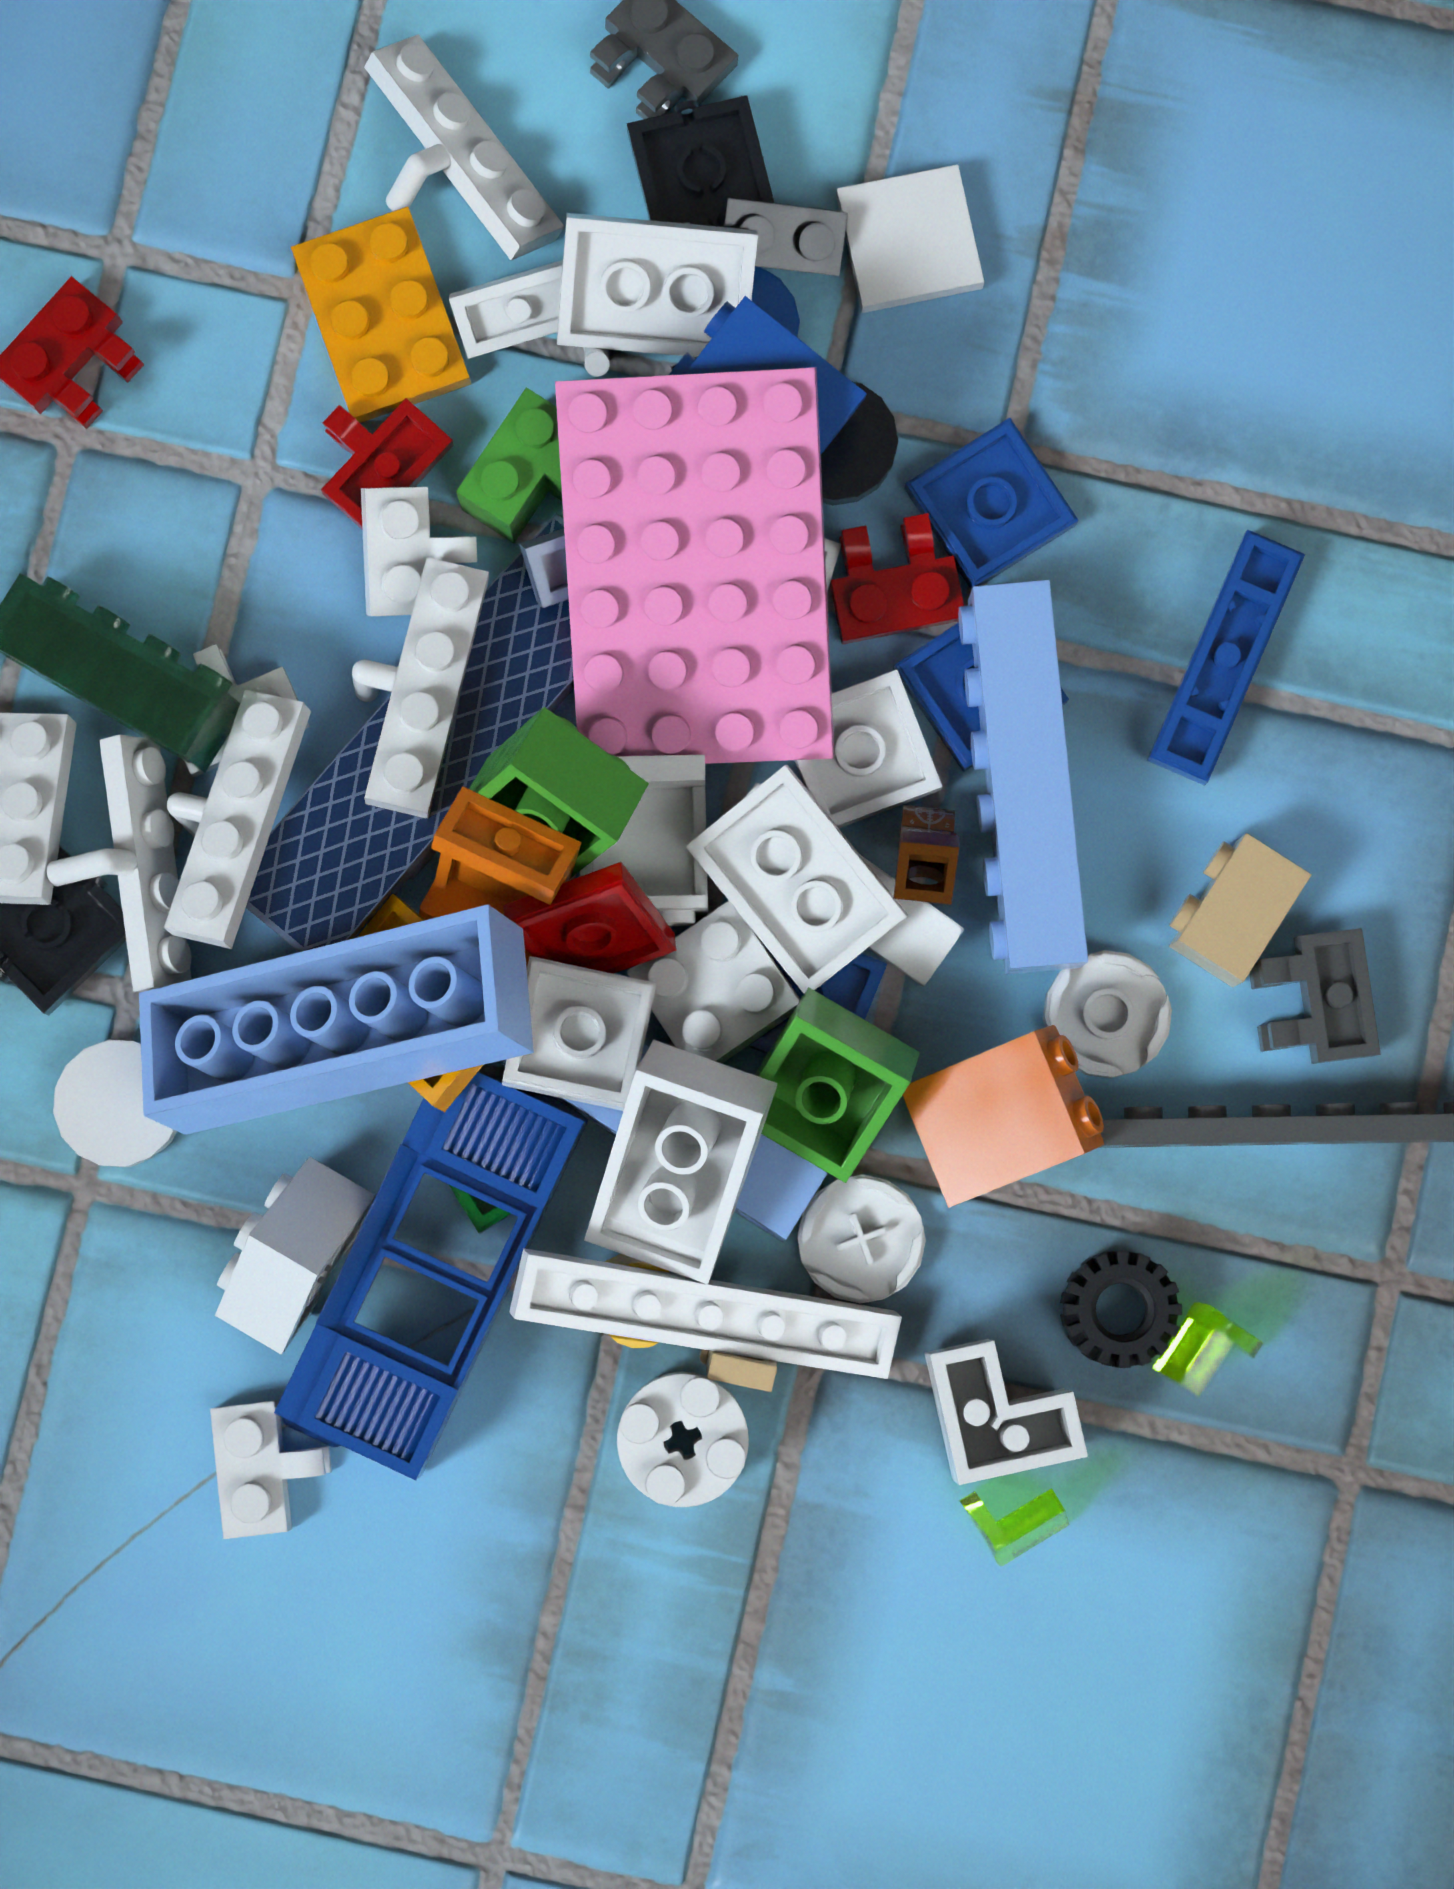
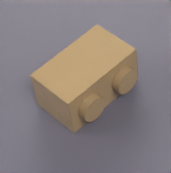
M1248 833L1238 839L1233 846L1225 841L1221 843L1203 871L1205 875L1212 879L1201 897L1198 899L1189 894L1169 924L1170 927L1178 931L1169 947L1232 988L1245 981L1312 875Z

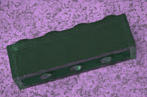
M20 573L0 604V654L206 773L229 736L240 705L228 693L233 683L204 664L200 663L195 672L180 665L177 661L182 654L151 634H148L143 643L126 634L131 625L100 605H97L92 614L76 605L80 596L57 580L47 576L43 584L40 585Z

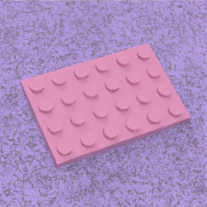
M816 367L555 381L576 725L578 732L608 754L614 756L705 755V764L833 759L835 754Z

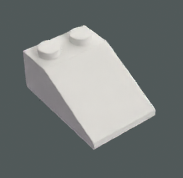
M653 1040L636 1069L584 1241L708 1285L754 1157L778 1083Z

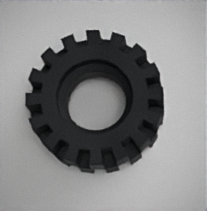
M1129 1251L1100 1253V1255L1088 1258L1080 1264L1081 1267L1076 1272H1072L1067 1279L1068 1286L1066 1291L1062 1292L1060 1303H1063V1314H1060L1062 1326L1066 1327L1069 1334L1067 1337L1072 1345L1077 1346L1082 1351L1081 1354L1090 1360L1116 1368H1131V1366L1136 1365L1143 1366L1152 1362L1151 1359L1156 1355H1162L1169 1348L1167 1344L1170 1339L1177 1336L1180 1326H1177L1178 1315H1182V1304L1178 1303L1176 1293H1179L1176 1282H1171L1166 1275L1168 1271L1161 1264L1151 1261V1257ZM1118 1283L1127 1284L1135 1288L1142 1296L1145 1305V1314L1141 1324L1134 1331L1123 1335H1116L1107 1331L1099 1322L1096 1313V1304L1100 1294L1107 1287Z

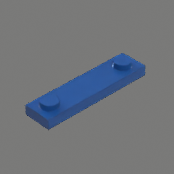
M1247 529L1241 539L1147 761L1204 786L1208 783L1305 556L1304 553Z

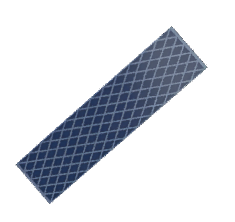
M556 513L534 538L563 529L564 518ZM522 551L486 589L429 818L365 804L364 797L390 700L389 696L270 832L246 909L297 951L302 952L355 938L392 894L396 895L409 878L413 881L436 854L437 851L431 849L435 832L463 786L468 789L470 788L488 756L543 707L554 713L574 689L569 599L542 608L537 603Z

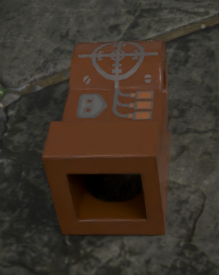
M903 805L893 899L952 904L960 848L959 835L954 833L955 810ZM924 877L933 879L938 883L920 884L910 880V878Z

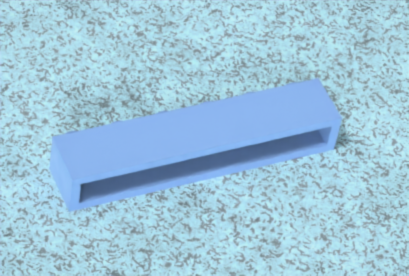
M1050 580L973 586L968 599V606H960L958 616L962 645L972 644L975 667L965 669V692L968 707L978 706L981 731L971 732V753L974 770L985 769L987 794L977 795V814L980 833L991 832L993 857L983 859L986 895L997 896L999 921H991L989 923L993 960L1003 959L1005 974L1081 968L1088 962Z

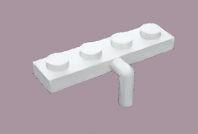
M419 34L373 51L364 68L426 148L412 154L407 159L386 197L387 206L392 211L407 206L410 207L427 176L443 170L510 260H514L556 241L565 226Z
M563 260L449 294V302L468 359L557 333ZM583 347L586 371L596 377L606 374L610 367L609 349Z
M426 557L399 666L396 667L366 659L354 664L352 678L355 695L359 700L363 702L375 700L379 695L380 689L392 692L364 797L365 804L429 818L489 581L488 571Z
M245 690L208 798L183 792L174 793L169 797L167 801L169 813L194 837L164 928L172 935L232 949L311 713L304 702Z
M120 734L101 739L99 741L114 849L104 848L51 861L47 866L48 879L54 886H61L107 874L118 875L133 992H144L192 980L190 970L192 957L186 938L174 936L164 928L179 880L173 846L174 826L167 809V794L164 780L166 766L161 755L159 740Z

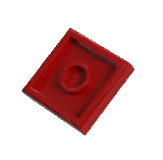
M622 862L562 883L551 905L530 895L503 905L504 916L523 928L524 946L532 957L614 974L677 951L675 933Z

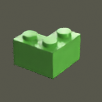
M527 387L456 491L462 511L512 543H515L548 493L562 501L557 406Z

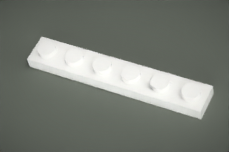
M523 1248L509 1311L512 1317L517 1320L888 1379L902 1316L897 1312L889 1309L710 1280L707 1285L679 1274Z

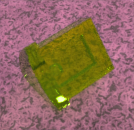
M1194 1302L1181 1323L1177 1336L1171 1338L1168 1343L1169 1348L1160 1355L1152 1369L1172 1383L1199 1397L1232 1346L1254 1359L1264 1343L1216 1308L1205 1303Z
M1052 1488L996 1522L975 1491L959 1500L999 1566H1004L1070 1525L1066 1510Z

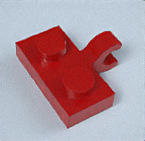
M407 398L373 434L363 427L347 410L338 405L322 424L327 428L325 432L338 445L351 453L352 456L321 489L322 494L363 530L361 488L416 487L454 446L453 439Z

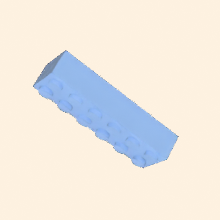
M488 904L139 993L143 1114L145 1117L184 1135L534 1053L523 928Z

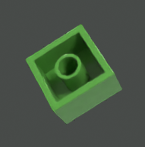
M543 707L488 756L469 789L582 842L572 878L618 842L649 783L631 771L622 759L608 754L578 732L577 728L569 720L556 716L546 707Z
M808 987L755 1073V1076L778 1083L761 1134L846 1183L909 1086L920 1052Z

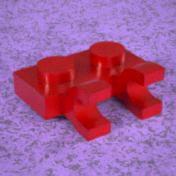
M71 276L1 353L0 381L40 415L54 401L87 429L103 410L92 401L93 397L72 380L95 355L128 383L144 364L134 355V349L114 334L123 323L118 314Z
M928 513L904 517L903 524L900 525L908 565L874 571L872 565V553L867 526L841 530L839 543L841 544L840 548L847 577L831 580L830 589L842 645L959 622L958 611L960 606H964L955 558L954 556L935 559L933 535Z

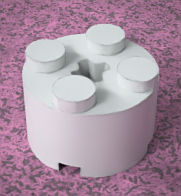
M684 1371L661 1375L641 1387L626 1406L621 1416L617 1433L619 1459L632 1484L656 1503L673 1507L698 1506L722 1495L740 1475L745 1465L749 1446L746 1419L734 1395L722 1384L715 1380L707 1379L705 1375ZM682 1421L687 1430L696 1427L700 1430L702 1436L694 1441V1453L684 1456L680 1448L670 1450L667 1447L665 1441L672 1437V1424Z

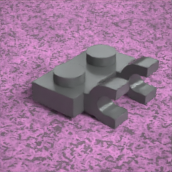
M622 0L605 18V29L610 35L606 36L590 51V57L596 61L590 67V74L608 89L617 81L636 57L657 73L637 91V98L641 102L636 107V113L642 119L668 114L682 97L688 101H697L699 106L735 69L739 56L676 0Z
M1362 928L1300 935L1293 938L1296 955L1265 958L1255 963L1249 973L1251 989L1300 982L1305 1019L1270 1022L1267 1025L1258 1026L1261 1052L1309 1045L1312 1064L1381 1055Z

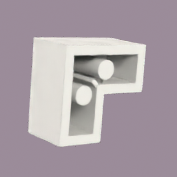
M310 1156L294 1177L283 1173L266 1199L264 1206L269 1208L264 1216H261L254 1211L248 1217L235 1239L234 1246L241 1249L242 1252L241 1254L238 1252L234 1254L218 1280L217 1286L225 1290L215 1316L282 1355L312 1314L329 1274L356 1239L376 1195Z
M984 1339L924 1352L952 1479L958 1485L1088 1457L1074 1392L1063 1388L1008 1401L994 1340Z

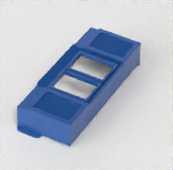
M477 1072L445 1112L435 1108L423 1098L274 1413L282 1417L286 1426L330 1447L343 1446L415 1481L423 1475L516 1277L523 1248L529 1249L583 1131L588 1124L587 1118L550 1095L531 1091L522 1093L512 1087L502 1086L501 1082ZM424 1174L518 1217L488 1282L395 1239V1235ZM385 1257L479 1300L449 1365L355 1322Z

